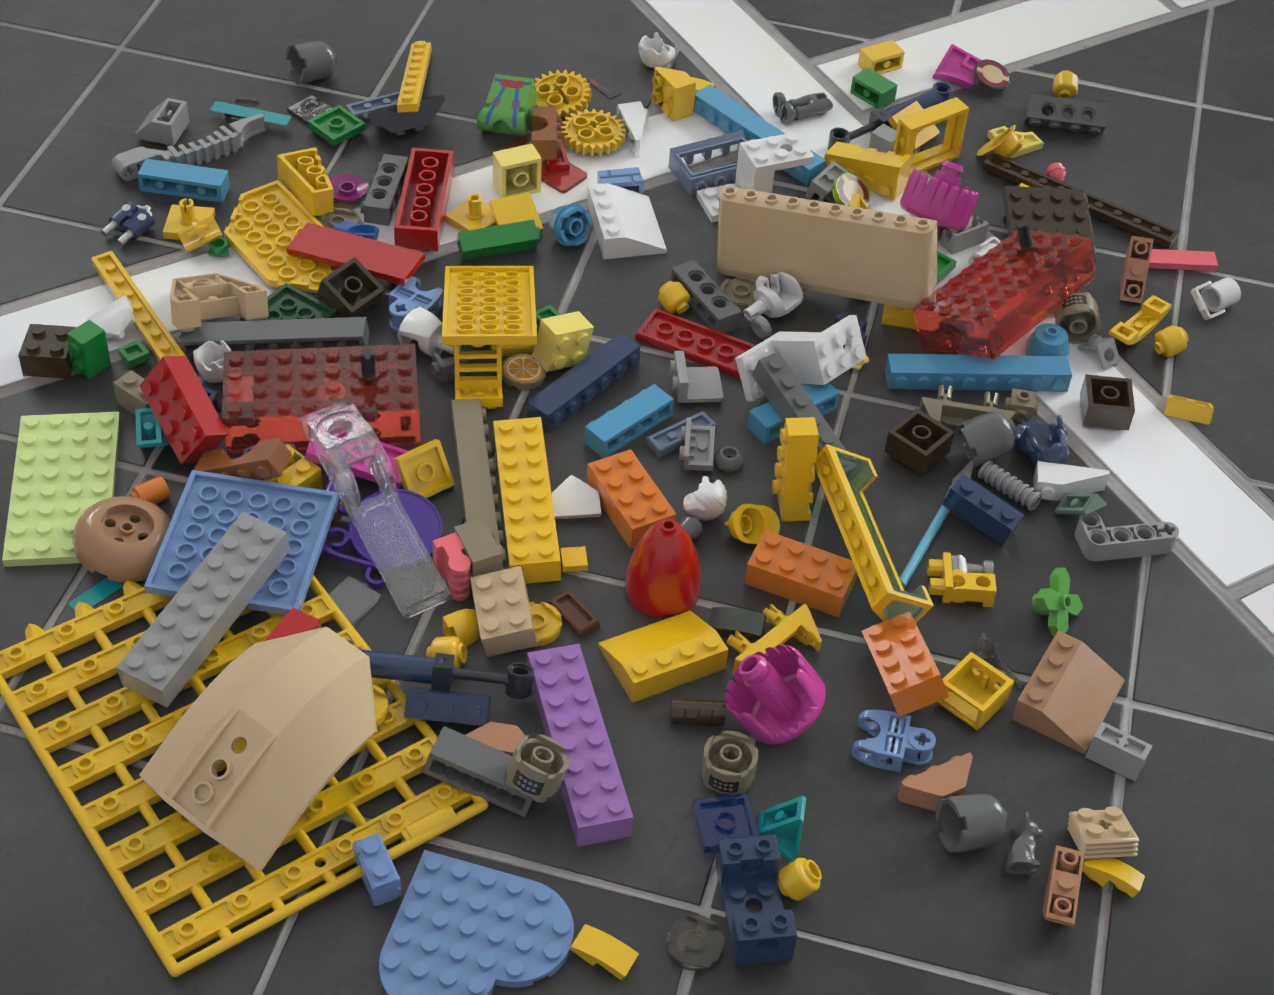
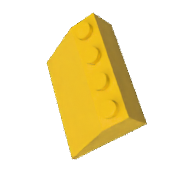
M692 611L684 612L598 643L599 649L632 703L725 670L729 650L717 631Z

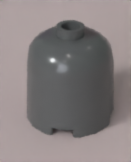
M323 41L289 45L286 50V60H290L291 69H288V72L296 84L322 80L333 74L335 64L337 63V56L331 47Z
M987 412L956 425L957 434L962 433L965 440L961 445L969 461L973 459L974 468L1008 453L1014 446V433L1017 432L1016 426L1012 419L1007 420L1000 412Z
M986 793L950 796L946 799H941L936 809V820H941L943 832L939 833V838L943 846L950 853H962L992 846L1000 842L1005 834L1008 822L1007 812L994 796Z

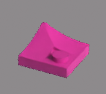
M951 44L932 78L949 81L969 90L978 75L977 66L982 60Z

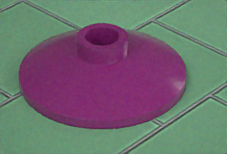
M339 174L330 179L333 187V199L341 202H352L363 198L369 187L368 182L356 174Z

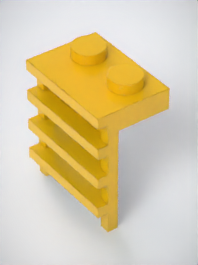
M454 347L455 400L480 398L481 407L486 409L503 407L502 347H497V350L459 351V347ZM459 359H497V363L459 364ZM497 371V376L460 377L459 372Z

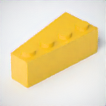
M836 142L824 156L826 160L825 168L835 161L848 170L850 174H855L861 178L867 185L868 190L893 201L906 187L912 155L905 154L900 156L896 155V152L891 151L887 153L878 152L875 148L862 149L858 145Z
M317 148L277 155L278 178L313 216H323L326 213L334 212L333 187L328 175H326L324 166L321 164Z
M815 417L785 418L784 428L780 429V442L782 444L777 447L779 463H775L776 480L772 481V492L777 494L782 522L811 521L812 513L809 503H813L812 482H815L814 462L817 460L819 438Z

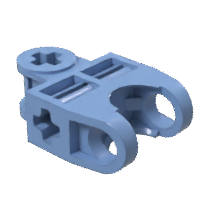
M413 276L405 285L399 284L389 293V312L392 315L390 328L398 332L404 317L418 307H422L437 316L444 304V289L438 287L430 291L419 290L421 285L420 279Z
M866 710L860 713L858 726L868 731V734L875 738L855 741L851 753L855 759L862 763L900 773L902 762L915 766L929 764L933 757L932 749L935 747L936 738L927 729L909 726L910 715L898 717L896 712ZM865 719H871L875 722H868ZM897 719H900L899 725H896ZM921 735H924L923 743L920 742ZM858 749L865 750L868 753L861 752ZM918 752H921L920 759H917ZM889 758H892L891 765L888 764Z

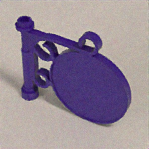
M338 467L330 468L326 477L327 486L325 490L340 493V488L347 481V472ZM404 489L383 490L368 496L360 503L356 502V498L352 494L341 493L339 494L338 504L342 501L352 503L349 508L336 507L337 514L341 516L351 515L349 532L340 527L330 528L326 538L340 535L344 540L340 543H332V549L324 542L320 553L334 560L367 569L365 573L366 583L372 588H382L388 582V571L396 572L414 569L427 562L433 556V540L442 537V520L436 507L424 496L413 491ZM351 542L354 551L361 559L335 551L343 550ZM372 571L383 574L384 577L377 581L371 579L370 575Z

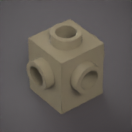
M1012 388L1011 396L1005 398L1004 410L1015 411L1013 422L1016 426L1021 424V421L1027 422L1030 420L1032 415H1037L1039 402H1035L1036 392Z

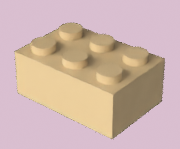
M521 566L470 577L480 637L486 657L538 646Z

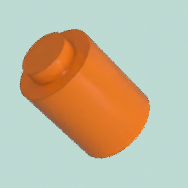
M162 476L132 487V493H130L131 497L141 498L153 504H158L171 498L168 485Z

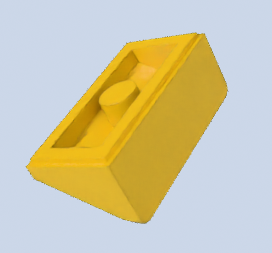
M1171 394L1166 396L1164 409L1166 416L1206 425L1210 424L1214 411L1211 403Z

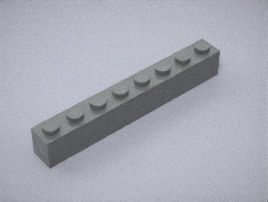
M366 317L201 322L202 327H195L190 332L181 331L179 345L188 359H194L193 351L205 342L212 341L221 345V340L229 346L237 357L354 354L365 352V349L368 347L370 333Z

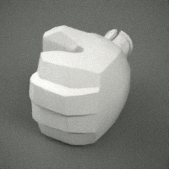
M784 272L771 274L770 289L768 278L764 276L757 277L756 290L753 293L755 303L743 310L745 318L752 322L753 319L762 313L774 318L791 312L803 299V292L797 280Z
M418 307L404 317L397 334L401 346L404 347L414 339L418 341L420 350L433 357V353L436 352L441 354L443 350L454 355V347L442 345V322L434 314L422 307Z

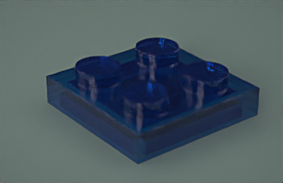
M748 793L693 800V810L704 853L717 851L718 841L721 839L759 836Z

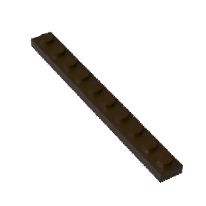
M994 152L984 161L982 168L1019 185L1023 183L1030 187L1078 189ZM1086 192L1090 215L1134 233L1139 237L1154 239L1153 242L1166 248H1170L1178 238L1180 231Z

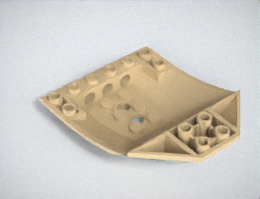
M328 627L255 643L234 659L201 693L173 727L139 775L165 802L204 833L262 871L313 799L374 732L377 733L369 656ZM240 738H245L247 741L245 751L236 754L234 751L235 742ZM222 762H226L227 771L224 775L218 777L217 767Z

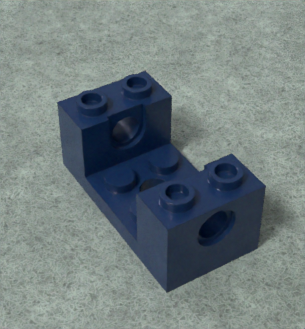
M775 835L721 839L718 841L715 868L734 965L792 960L797 931L792 909L784 910L778 887L777 875L780 865V854ZM756 904L761 908V911L752 913L746 909V906Z

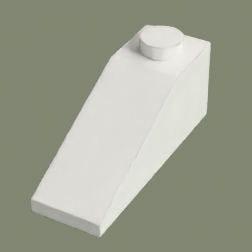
M641 101L617 104V120L622 119V124H625L626 140L634 156L637 157L640 154L646 121L649 119L648 110L644 109Z
M1038 461L1033 475V488L1036 489V492L1042 493V499L1059 501L1063 499L1066 493H1094L1103 491L1110 472L1109 470Z

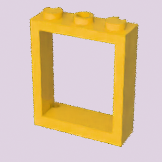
M957 97L899 118L893 152L900 156L905 154L912 155L908 177L914 168L917 171L923 172L941 165L940 163L944 159L951 161L959 158L969 107ZM947 120L943 144L913 155L917 131Z

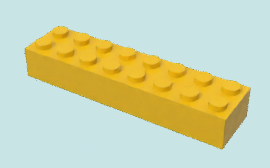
M541 417L493 421L509 568L521 566L526 584L561 581V560Z

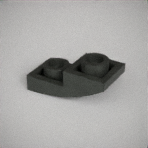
M712 607L708 625L715 629L718 634H735V631H738L746 639H760L763 637L767 617L765 614L744 609Z

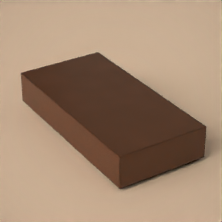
M570 589L549 600V604L555 607L561 614L562 621L579 638L600 627V620Z

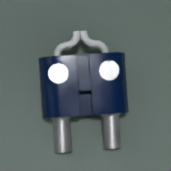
M130 202L126 203L109 218L110 224L101 230L102 234L108 236L115 229L121 233L125 232L117 239L118 244L121 246L131 238L133 240L138 239L155 224L152 213L149 211L151 207L148 205H134Z

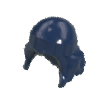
M1061 415L1057 416V425L1041 422L1038 419H1030L1027 422L1021 421V424H1017V432L1014 433L1015 447L1021 453L1028 454L1035 467L1038 461L1057 464L1066 463L1069 457L1066 443L1068 431L1063 424Z

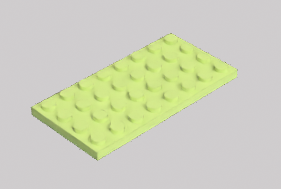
M120 412L21 416L2 557L4 567L80 563L74 553L72 544L73 532L78 519L93 504L103 499L114 497L121 420Z

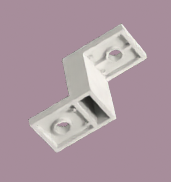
M798 132L739 143L735 183L697 190L696 198L710 221L717 222L719 218V193L723 186L772 193L774 172L776 170L814 163V155Z
M849 315L823 332H778L735 358L746 401H754L764 395V392L752 376L759 359L779 352L800 384L825 385L866 359V353L857 315Z

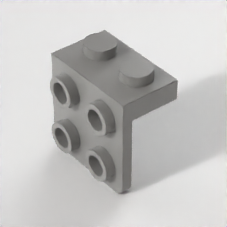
M674 351V360H670V374H673L672 388L676 390L678 403L722 401L724 395L719 369L714 366L686 367L684 351Z

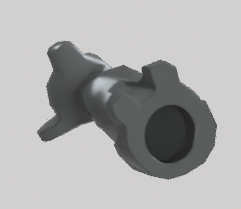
M1024 812L1021 821L1016 826H1012V834L1017 839L1010 845L1006 855L1004 870L1009 874L1033 875L1036 873V868L1041 866L1040 861L1035 858V839L1041 838L1044 832L1043 829L1038 828L1036 822L1030 820L1029 813Z

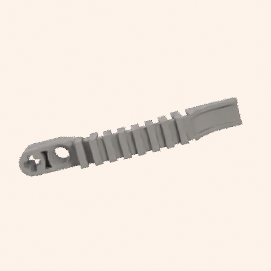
M258 114L230 123L229 127L235 131L234 133L224 125L220 126L221 133L219 131L213 132L214 138L211 135L206 136L207 143L203 139L197 140L199 146L190 142L188 143L189 149L180 144L178 145L179 152L172 145L167 147V151L148 149L142 146L116 155L112 159L111 165L119 176L126 181L138 178V172L145 159L187 165L196 164L199 166L204 161L208 163L213 158L216 160L220 159L221 155L228 156L231 151L233 153L237 152L239 148H243V144L248 138L265 132V117L262 114Z

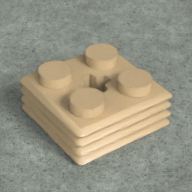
M1112 806L1107 807L1105 810L1081 808L1078 811L1069 813V826L1067 829L1079 851L1084 852V859L1133 857L1138 855L1136 851H1138L1139 838L1121 809Z

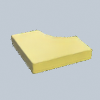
M1002 126L989 130L987 137L992 140L1004 133L1008 128ZM1015 131L1022 142V147L1009 158L1042 149L1044 142L1033 132Z

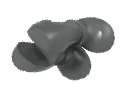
M775 92L772 99L775 115L780 116L781 123H790L794 119L801 120L804 117L815 114L822 115L833 108V103L824 92L809 94L786 101V97L782 92Z

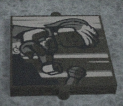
M310 95L288 107L287 112L308 125V120L332 109V107L314 95Z

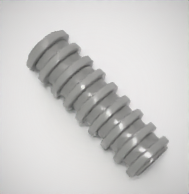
M990 460L985 462L978 472L979 479H984L985 483H990V486L996 487V490L1002 491V494L1008 495L1015 502H1021V506H1027L1029 511L1034 510L1042 499L1041 492H1036V489L1030 488V485L1023 484L1022 480L1017 481L1016 476L1011 477V473H1005V469H999V466L997 464L993 465V462Z

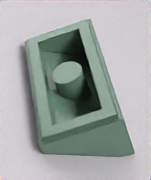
M1066 493L1055 509V513L1087 515L1106 506L1107 503L1097 493Z

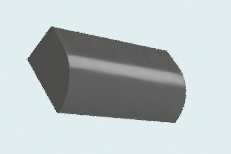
M443 727L429 753L422 773L470 794L482 797L486 801L523 817L526 816L533 800L532 797L510 788L506 783L508 777L507 769L512 758L511 755L450 728Z

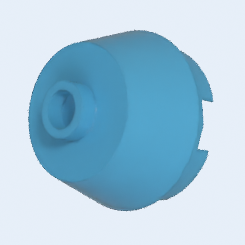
M578 204L557 207L549 219L551 232L557 241L565 246H578L585 242L588 238L586 234L589 230V225L592 226L590 214L584 207Z
M1045 323L1039 325L1026 340L1027 356L1068 357L1070 354L1067 332L1056 324Z

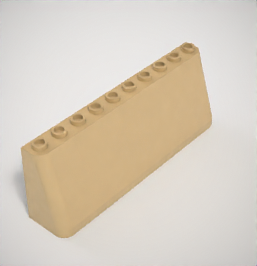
M723 186L719 193L718 271L723 275L733 277L745 276L757 280L759 276H764L768 278L769 283L771 274L784 272L793 276L801 289L909 309H922L927 306L937 283V221L733 186Z

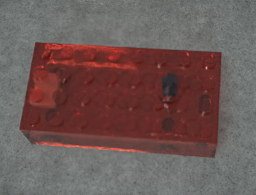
M1028 222L1018 223L1016 225L1017 230L1013 234L1001 240L997 246L989 249L985 255L976 259L973 264L964 268L961 273L949 279L945 285L936 289L933 294L921 300V303L913 308L921 347L994 360L1063 305L1072 293H1078L1097 277L1090 237H1084L1079 234L1065 235L1061 232L1046 233L1042 230L1030 231Z
M415 344L224 352L222 422L229 433L225 438L227 453L243 452L246 448L256 446L259 441L279 438L283 443H294L296 450L307 449L316 420L389 445L421 444Z

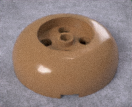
M117 496L103 499L86 509L78 519L72 540L74 553L85 568L92 573L97 571L108 576V580L117 582L147 580L171 519L158 506L141 498Z

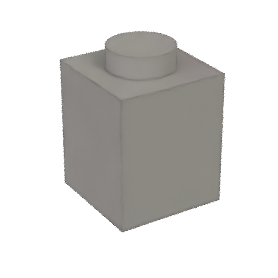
M882 124L871 132L869 148H875L878 152H893L897 131Z

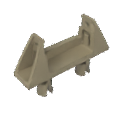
M944 384L938 387L937 399L922 397L919 410L941 424L956 428V425L991 411L1000 412L1007 420H1013L1015 411L997 409L999 399L997 393H995L994 399L991 401L990 392H986L984 394V406L952 402L953 388L949 385L947 394H945Z

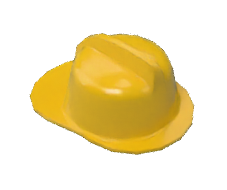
M1012 125L1004 133L987 142L979 149L977 156H982L988 152H994L1005 158L1014 155L1022 147V142L1014 131L1016 125Z
M742 504L731 513L729 520L725 522V525L729 527V531L735 539L748 544H758L765 530L775 534H779L780 530L779 518L776 512L764 505Z

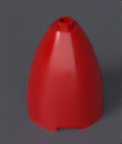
M672 519L660 520L644 533L631 555L625 579V590L630 599L629 603L642 614L662 619V615L682 614L693 609L699 600L701 589V571L696 548L686 530L677 521Z

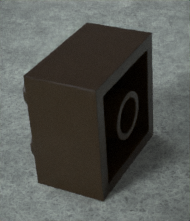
M354 257L323 278L317 294L329 306L337 310L340 318L359 317L378 304L385 288Z
M30 324L18 354L23 376L70 379L73 371V360L68 348L67 333L76 327Z
M1085 374L1080 391L1082 426L1129 431L1135 413L1132 379Z
M915 409L888 432L884 452L922 476L950 452L955 432L921 410Z

